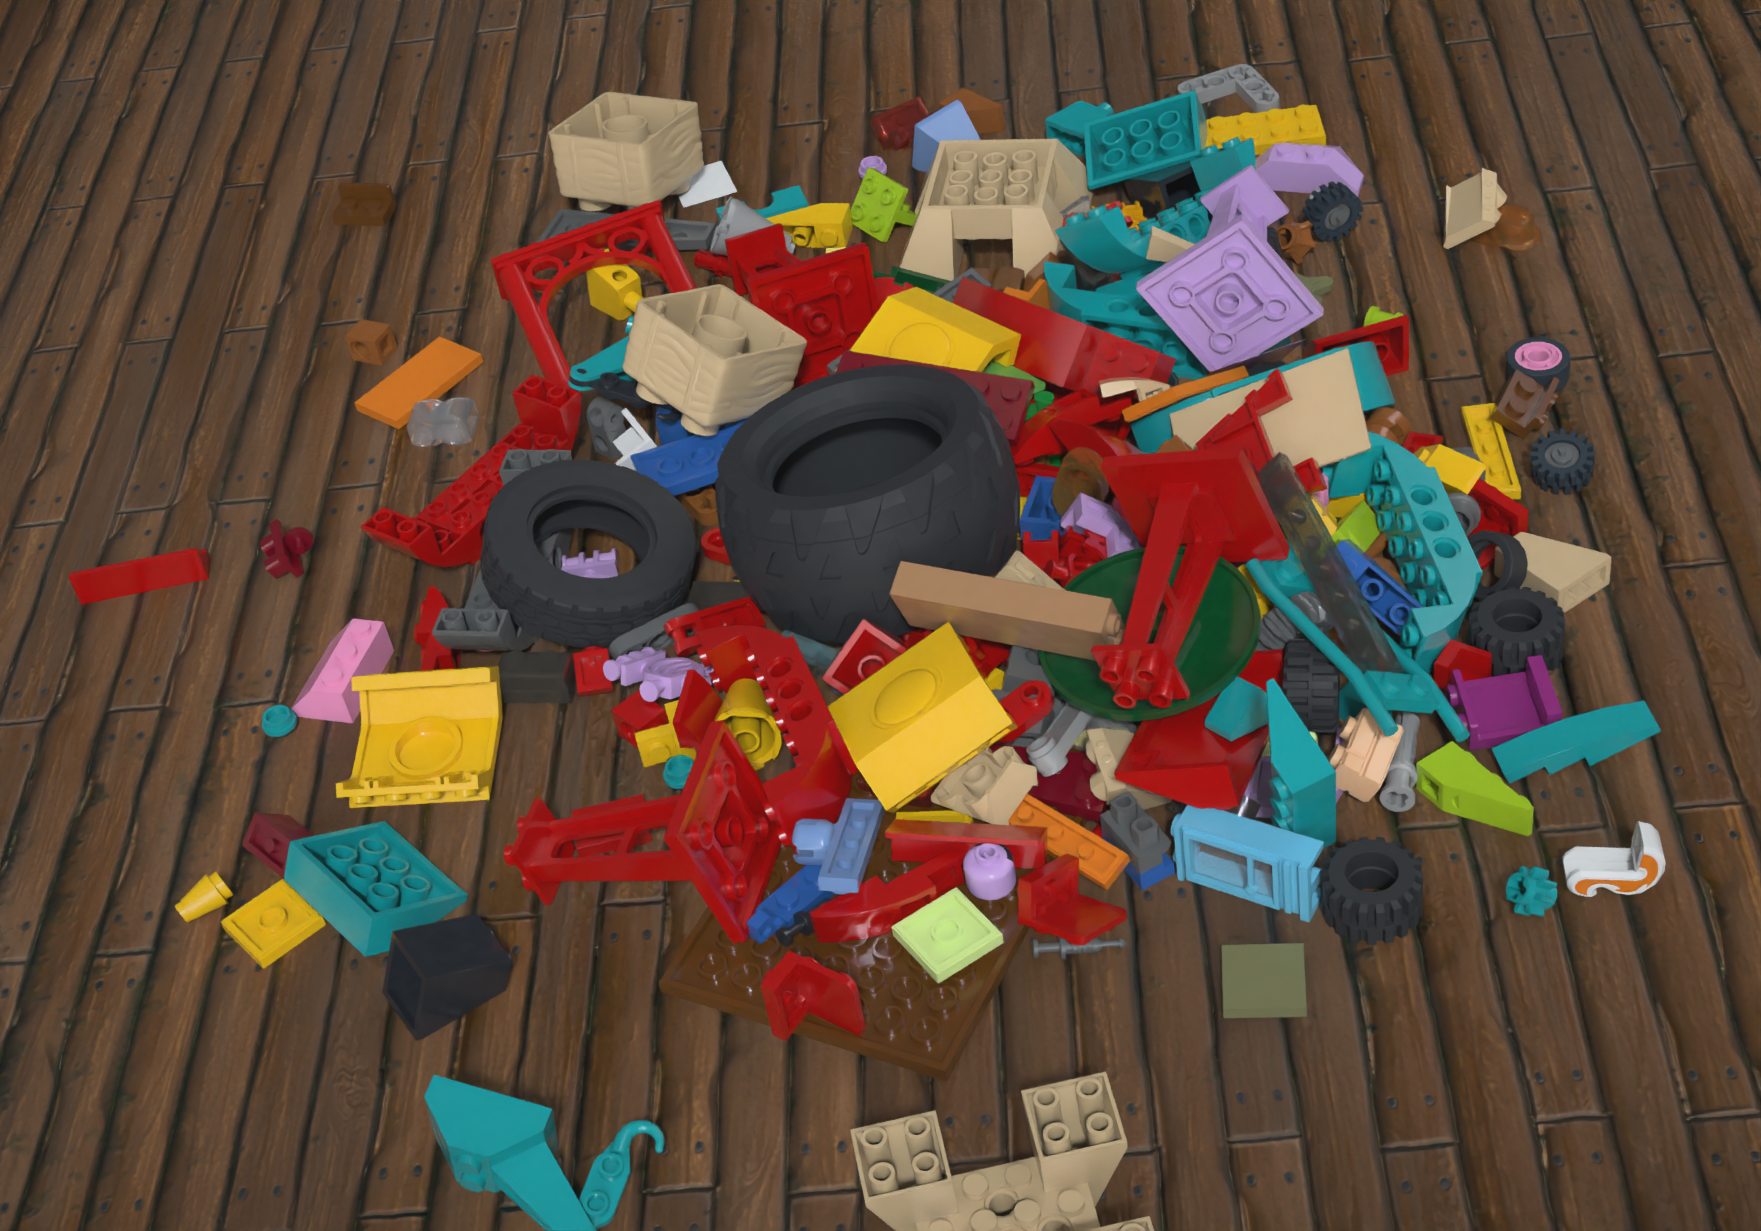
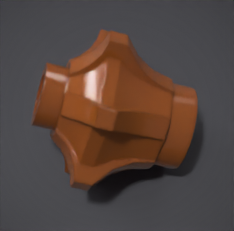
M1292 217L1285 219L1284 225H1280L1275 229L1278 232L1283 260L1285 258L1294 259L1300 265L1304 263V256L1311 248H1317L1318 243L1312 239L1310 229L1313 224L1310 221L1296 223Z

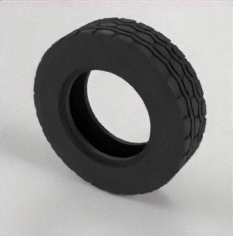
M583 459L554 461L522 472L512 478V481L507 482L498 491V494L494 496L489 505L484 525L480 558L481 575L485 588L499 609H507L511 620L518 626L526 629V631L540 638H545L548 641L565 646L569 645L577 648L599 646L609 648L610 644L617 637L684 605L696 557L697 542L695 529L690 517L687 516L688 513L681 503L675 499V496L664 486L659 485L658 482L648 476L638 473V471L604 461ZM562 529H596L610 533L626 542L637 553L641 563L631 571L614 577H581L552 565L541 555L536 547V543L548 534Z

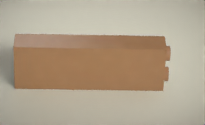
M901 561L889 593L910 626L937 630L949 621L958 635L1094 661L1096 660L1091 653L1093 645H1121L1126 629L1121 615L1110 598Z

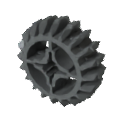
M1305 591L1300 594H1294L1290 600L1328 637L1329 631L1334 626L1335 619L1328 604L1314 592L1309 593ZM1273 607L1267 615H1263L1260 637L1255 651L1283 649L1285 656V647L1289 639L1308 638L1277 607Z

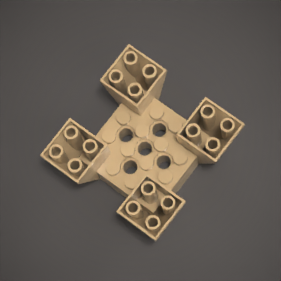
M1058 139L940 140L924 177L915 209L917 216L905 244L899 267L952 281L957 278L964 252L962 239H1012L1013 267L1024 270L1025 280L1027 273L1050 251L1066 264L1074 265L1075 271L1078 272L1079 264H1077L1055 230L1063 226L1064 217L1062 215H1069L1071 212L1087 213L1090 211L1094 189L1089 190L1086 166Z
M1106 1072L1022 1090L1021 1095L1034 1157L951 1176L936 1110L850 1130L866 1207L895 1231H1154L1150 1216L1100 1227L1095 1206L1128 1148L1127 1139Z

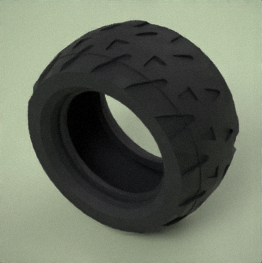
M879 365L836 373L799 386L769 402L751 415L731 436L717 463L719 477L715 480V500L718 523L735 574L758 609L766 611L775 625L806 638L826 642H847L863 618L886 629L895 636L921 629V627L908 624L889 594L901 561L989 576L998 573L1017 548V533L1020 521V484L1008 439L982 393L970 383L944 370L920 365Z

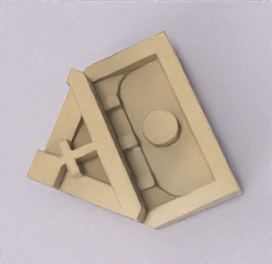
M1119 377L1098 381L1103 398L1135 389L1139 402L1170 388L1168 384L1139 377Z

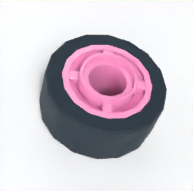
M1544 337L1521 340L1512 345L1506 354V381H1508L1516 369L1526 376L1533 378L1544 387L1555 376L1560 380L1555 390L1557 392L1566 386L1570 377V352L1558 341Z

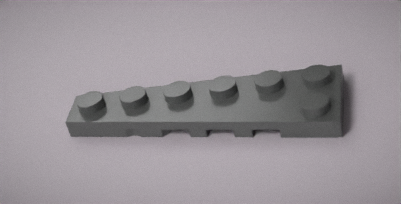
M559 209L537 243L560 233H566L583 227L588 223H594L611 217L614 214ZM664 218L678 250H707L711 245L717 226L716 223ZM629 239L619 243L616 248L624 251L633 250L638 245V241L636 239Z

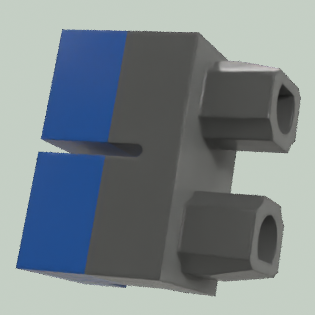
M1130 792L1110 801L1111 810L1100 815L1102 839L1129 855L1131 861L1124 868L1127 874L1141 890L1175 874L1174 862L1165 853L1171 845V840L1159 828L1158 823L1151 816H1148Z

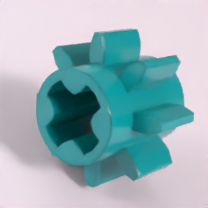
M1520 866L1519 872L1514 873L1508 879L1506 884V900L1516 903L1514 907L1515 913L1526 916L1533 914L1542 917L1544 916V910L1551 908L1555 904L1557 883L1547 880L1549 870L1536 866L1532 869Z

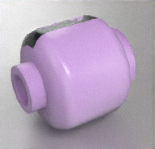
M980 843L966 853L963 867L966 886L972 895L979 899L991 901L1005 897L1013 890L1016 884L1014 857L1007 847L1002 844Z

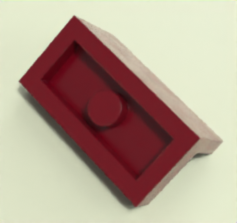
M255 812L242 846L284 879L290 841L315 835L289 815Z

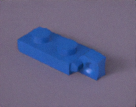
M806 865L757 907L756 913L746 922L752 939L762 944L780 927L787 929L794 924L793 915L796 912L802 911L805 913L823 899L831 898L835 894L832 891H819L818 875L822 866Z

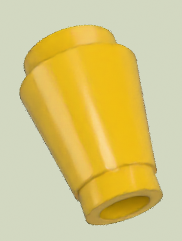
M215 871L210 876L205 874L180 902L175 905V908L183 919L189 923L193 919L195 920L228 904L227 899L234 894Z

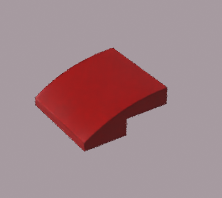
M687 670L673 718V726L680 748H695L697 754L709 723L714 721L723 702L713 687L696 670Z

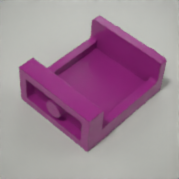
M1542 655L1527 657L1525 672L1464 681L1460 669L1452 670L1451 685H1446L1445 687L1448 702L1452 707H1455L1458 717L1470 733L1466 739L1469 751L1495 747L1529 731L1562 720L1563 712Z

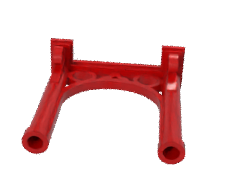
M660 199L490 259L500 297L502 300L511 301L544 378L570 387L568 385L570 368L548 321L551 302L557 292L567 282L579 274L597 267L625 264L642 267L653 272L664 282L669 293L697 289L665 224ZM629 239H636L638 241V245L632 251L616 248L619 243ZM609 246V252H605L603 247ZM651 250L654 259L644 255L646 251ZM568 260V266L564 267L563 261ZM547 268L558 270L552 280H541L534 277L537 272ZM532 289L543 292L539 304Z

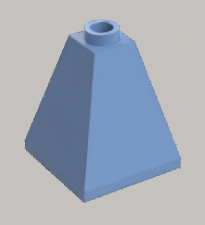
M958 99L915 124L912 167L914 169L927 172L940 140H981L962 103Z

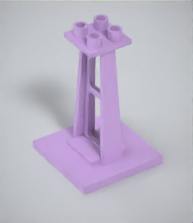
M1251 164L1200 197V201L1213 215L1206 238L1139 280L1136 285V290L1209 372L1257 356L1323 316L1324 308L1267 242V226L1289 213V209Z

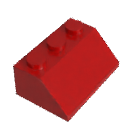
M1404 315L1313 340L1302 348V359L1335 348L1373 341L1386 377L1408 371L1409 317Z

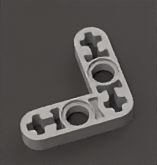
M1247 64L1234 65L1179 84L1177 88L1178 95L1195 90L1201 104L1237 93L1255 113L1275 108L1280 109L1279 94L1252 66Z

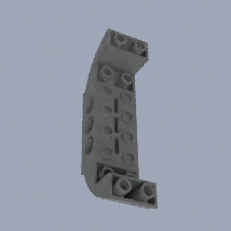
M554 449L507 450L499 469L503 486L507 482L512 481V478L526 470L529 471L533 467L545 463L549 464L554 461L572 460L571 451ZM572 528L555 531L536 543V547L541 555L559 569L563 567L562 555H567L568 558L570 556L569 547ZM481 568L465 608H442L432 631V635L442 646L447 649L522 651L530 645H536L539 639L538 636L514 623L507 609H499L485 588Z

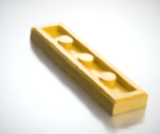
M1495 403L1461 407V418L1469 446L1473 447V452L1486 466L1485 482L1496 487L1500 492L1513 500L1521 499V487L1502 425L1490 418L1495 408Z

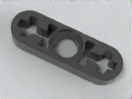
M687 603L617 637L609 646L612 658L616 661L618 656L628 655L632 651L641 652L645 647H652L655 651H659L675 644L673 638L667 635L663 627L664 624L673 618L700 610L695 604ZM692 629L685 630L687 637L694 635Z

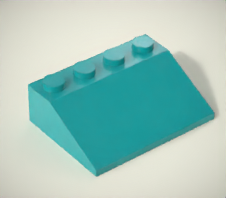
M1193 90L1084 123L1089 190L1182 164L1200 157L1199 151L1205 148L1208 133L1206 114L1196 91Z
M1274 678L1266 681L1271 764L1269 784L1273 795L1270 798V802L1274 810L1271 820L1275 827L1323 841L1324 848L1336 843V771Z
M385 821L293 840L289 844L284 880L365 957L389 951L392 931L437 922L467 901L468 895Z

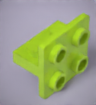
M869 167L850 210L853 225L885 243L889 239L895 222L913 226L917 214L910 210V204L904 202L908 188L878 170Z

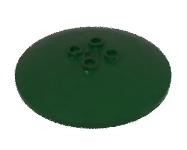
M1185 546L1179 547L1168 580L1171 589L1186 549ZM1146 547L1125 551L1097 562L1073 578L1063 589L1112 599L1126 628ZM1219 557L1174 662L1190 691L1189 699H1173L1171 705L1167 708L1156 707L1149 700H1137L1135 707L1129 709L1120 707L1113 700L1115 693L1110 684L1100 678L1101 668L1097 661L1038 650L1043 671L1052 688L1066 702L1077 709L1094 716L1118 721L1160 719L1188 711L1205 703L1227 688L1240 675L1257 647L1261 631V613L1256 594L1250 582L1238 568ZM1163 599L1148 643L1155 639L1166 605Z

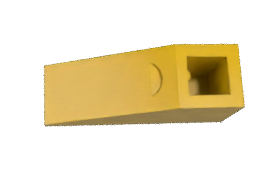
M819 203L766 218L775 225L781 223L783 230L792 236L791 242L795 243V247L802 248L846 247L853 230L849 203Z

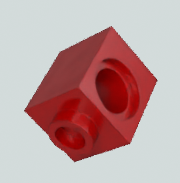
M639 690L611 710L618 735L637 749L638 745L634 733L669 724L666 710L654 701L648 702L644 700Z

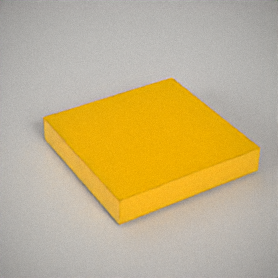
M281 879L220 921L224 930L263 969L326 925L323 916L284 879Z

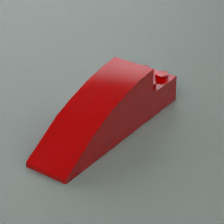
M962 277L953 300V304L1021 334L1015 363L1012 366L1073 391L1085 389L1099 397L1102 395L1098 381L1119 377L1147 378L1167 384L1176 358L965 277ZM1135 389L1121 393L1131 398L1132 406L1139 403Z

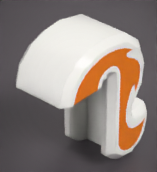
M1640 821L1636 823L1631 848L1575 846L1562 857L1566 884L1569 891L1585 897L1595 896L1597 894L1596 888L1604 887L1617 894L1632 895L1642 893L1658 883L1665 871L1666 865L1659 832L1651 824Z

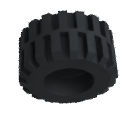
M1515 586L1507 587L1506 590L1499 588L1492 590L1491 595L1484 594L1479 598V602H1475L1472 606V612L1469 616V645L1491 653V674L1494 676L1525 672L1527 657L1542 655L1547 671H1554L1558 667V661H1561L1563 656L1564 611L1562 607L1557 606V601L1554 598H1546V593L1539 590L1534 592L1528 587L1515 589Z
M1289 639L1285 647L1283 693L1308 731L1334 734L1339 725L1340 670L1309 639ZM1331 640L1339 648L1337 641Z
M1366 836L1359 837L1357 842L1345 841L1342 843L1343 848L1335 847L1331 850L1330 858L1324 859L1322 870L1320 871L1321 910L1329 927H1335L1336 933L1341 937L1349 935L1350 941L1359 943L1360 940L1367 941V945H1376V941L1382 940L1385 944L1394 942L1395 936L1403 938L1408 935V928L1415 929L1423 912V872L1421 871L1422 865L1419 859H1414V853L1409 848L1401 849V843L1394 840L1389 843L1385 842L1383 837L1368 840ZM1364 889H1379V890H1382V891H1378V892H1366V891H1362V890H1364Z

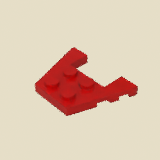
M1279 369L1274 370L1267 376L1269 380L1259 390L1253 389L1245 397L1246 402L1232 415L1228 413L1196 443L1198 450L1242 447L1248 461L1252 462L1256 467L1267 500L1328 489L1318 462L1313 457L1281 472L1261 419L1262 415L1293 400L1284 375Z

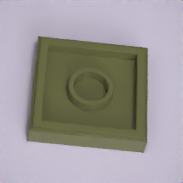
M1304 943L1222 945L1223 1017H1307Z

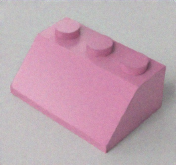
M352 619L331 640L290 709L295 713L296 717L354 723L361 709L359 691H352L351 677L381 674L394 652L384 622Z

